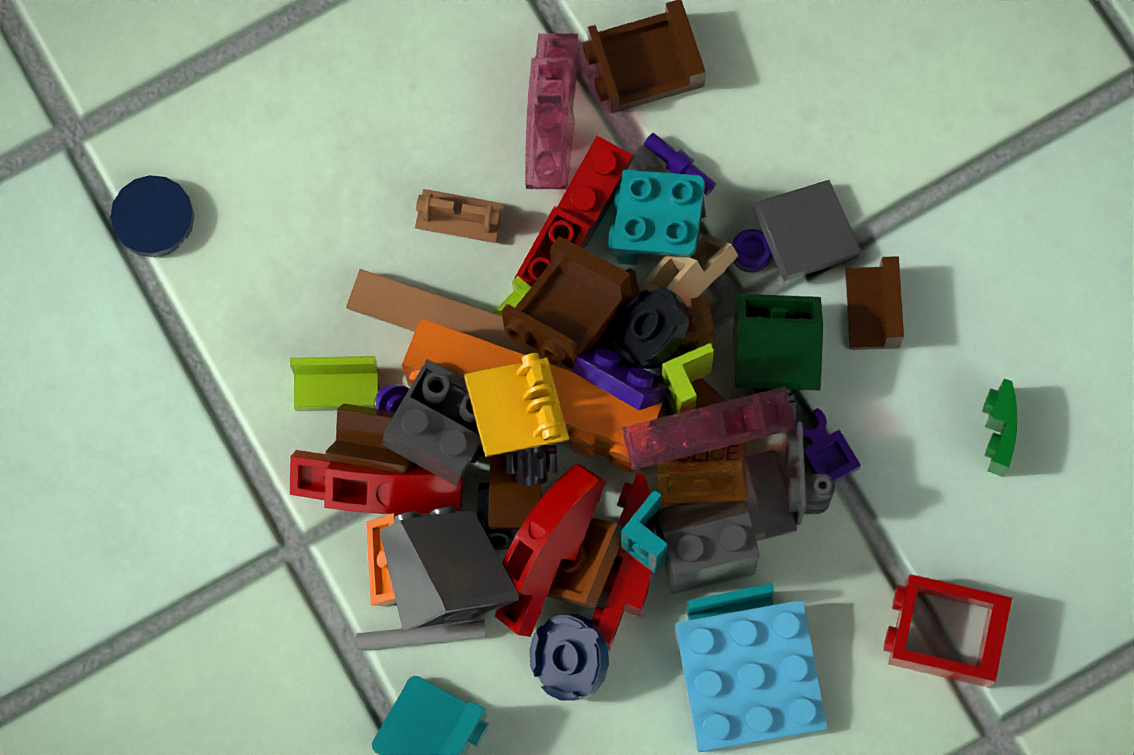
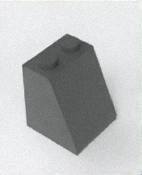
M734 492L660 509V514L654 520V526L657 536L668 544L664 566L672 594L755 574L760 557L749 512Z
M455 506L436 509L430 512L431 516L420 517L419 511L406 512L395 516V523L380 531L403 632L477 620L519 600L518 592L474 510L456 512Z

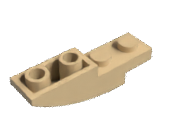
M705 234L697 242L696 252L693 256L679 257L666 255L643 282L639 292L645 289L651 292L658 290L656 287H665L680 296L688 307L697 300L698 296L717 277L725 272L726 268L738 257V254L732 244Z

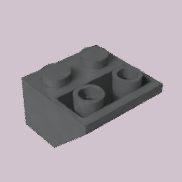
M426 359L388 424L381 445L457 486L480 446L481 438L465 379Z

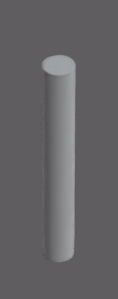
M485 620L453 623L404 632L403 629L356 633L357 649L367 650L486 637Z

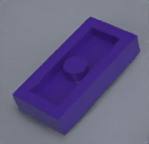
M599 348L596 351L577 356L572 370L575 374L637 410L663 403L668 390L667 386L654 379V375L651 372L642 368L632 367L620 360L619 354L609 349Z

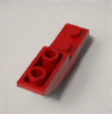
M599 136L595 137L557 207H553L514 279L519 276L532 287L551 263L550 247L559 236L583 249L586 248L614 200L616 188L622 180L623 170H628L634 159L631 153Z
M295 450L290 456V495L324 500V508L377 514H402L412 511H419V514H430V512L443 507L455 506L456 511H460L462 508L463 476L458 485L455 486L415 463L406 473H398L325 460V454Z
M575 464L544 494L517 532L502 561L518 592L519 600L498 609L494 617L517 635L531 637L551 584L557 574L561 559L575 561L596 506L600 501L606 481L583 465Z
M636 473L633 484L625 482L617 506L623 508L618 524L623 528L650 496L645 475ZM653 521L652 524L648 527V529H649L651 532H653V533H654V521ZM621 545L614 560V563L620 564V568L611 567L603 590L610 593L604 609L597 606L591 620L601 630L609 651L624 611L641 617L652 571L623 550Z

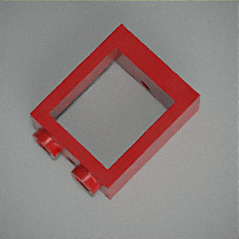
M910 574L905 581V585L897 584L893 598L892 609L899 611L896 627L888 626L883 651L890 652L888 665L990 688L997 678L1012 597ZM917 592L988 608L976 666L905 650Z

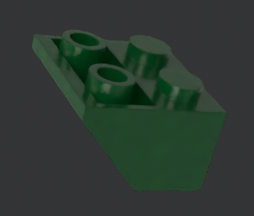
M737 294L733 325L735 387L820 391L823 346L821 297Z

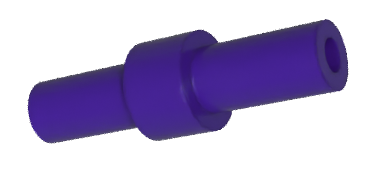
M654 132L645 140L643 145L667 164L666 169L676 174L701 176L705 182L704 194L706 196L715 188L717 183L693 164L694 159L682 149L676 151Z

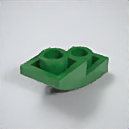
M1005 378L998 390L990 388L982 412L989 414L985 427L1000 432V434L993 432L984 456L991 458L987 471L1002 477L1007 472L1011 463L1018 423L1013 383Z

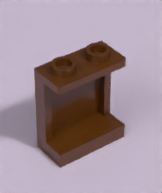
M682 0L667 2L665 13L598 32L596 25L587 27L588 40L582 42L585 58L588 65H596L599 77L594 78L597 95L600 102L607 100L611 113L704 87L706 71Z
M559 236L550 247L551 263L515 308L506 304L501 313L504 332L512 341L519 345L528 344L540 351L551 363L556 365L562 363L573 369L576 357L589 353L616 318L624 304L632 297L630 273Z

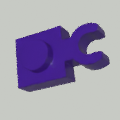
M819 408L814 409L812 415L817 422V427L809 430L803 426V440L810 443V446L804 449V458L814 474L828 475L835 483L859 470L861 464L840 429L828 435L825 430L827 424L825 414ZM799 418L794 421V431H796L798 422H801Z

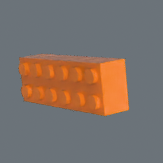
M420 318L402 362V367L407 384L411 387L426 359L465 379L464 374L522 363V357L525 355ZM549 364L569 435V440L562 442L571 444L569 449L579 455L593 457L594 453L607 457L610 459L609 463L618 469L633 472L635 467L644 471L661 426L662 404L637 410L574 372Z

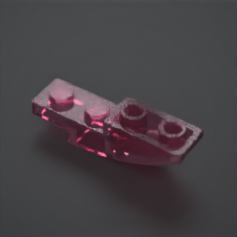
M538 33L536 56L531 59L525 147L526 189L568 188L575 125L573 105L580 51L578 33Z
M781 387L622 428L632 470L784 432L796 427L786 388Z

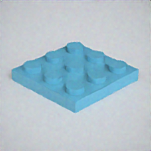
M803 600L674 623L698 752L827 729Z

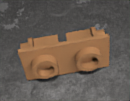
M423 189L422 195H419L417 199L416 211H418L415 229L496 243L504 203Z

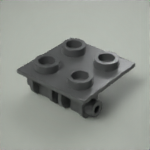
M798 422L794 435H788V445L785 446L786 471H794V477L790 478V487H787L788 513L796 512V525L801 524L804 514H821L825 512L835 492V483L830 476L825 474L805 475L802 422Z

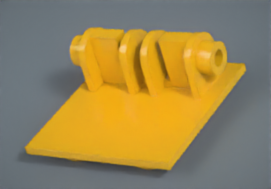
M531 353L522 357V363L464 374L485 457L569 440L548 358L540 359L538 353Z

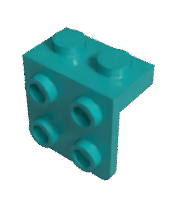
M623 170L621 186H617L614 197V208L617 211L615 225H611L608 237L609 250L613 251L619 264L636 266L638 253L691 257L695 254L705 191V182L701 176Z
M412 676L406 682L372 742V749L378 755H466L471 744L477 747L489 727V723L485 721L488 715L486 709L472 701H469L467 704L419 676Z

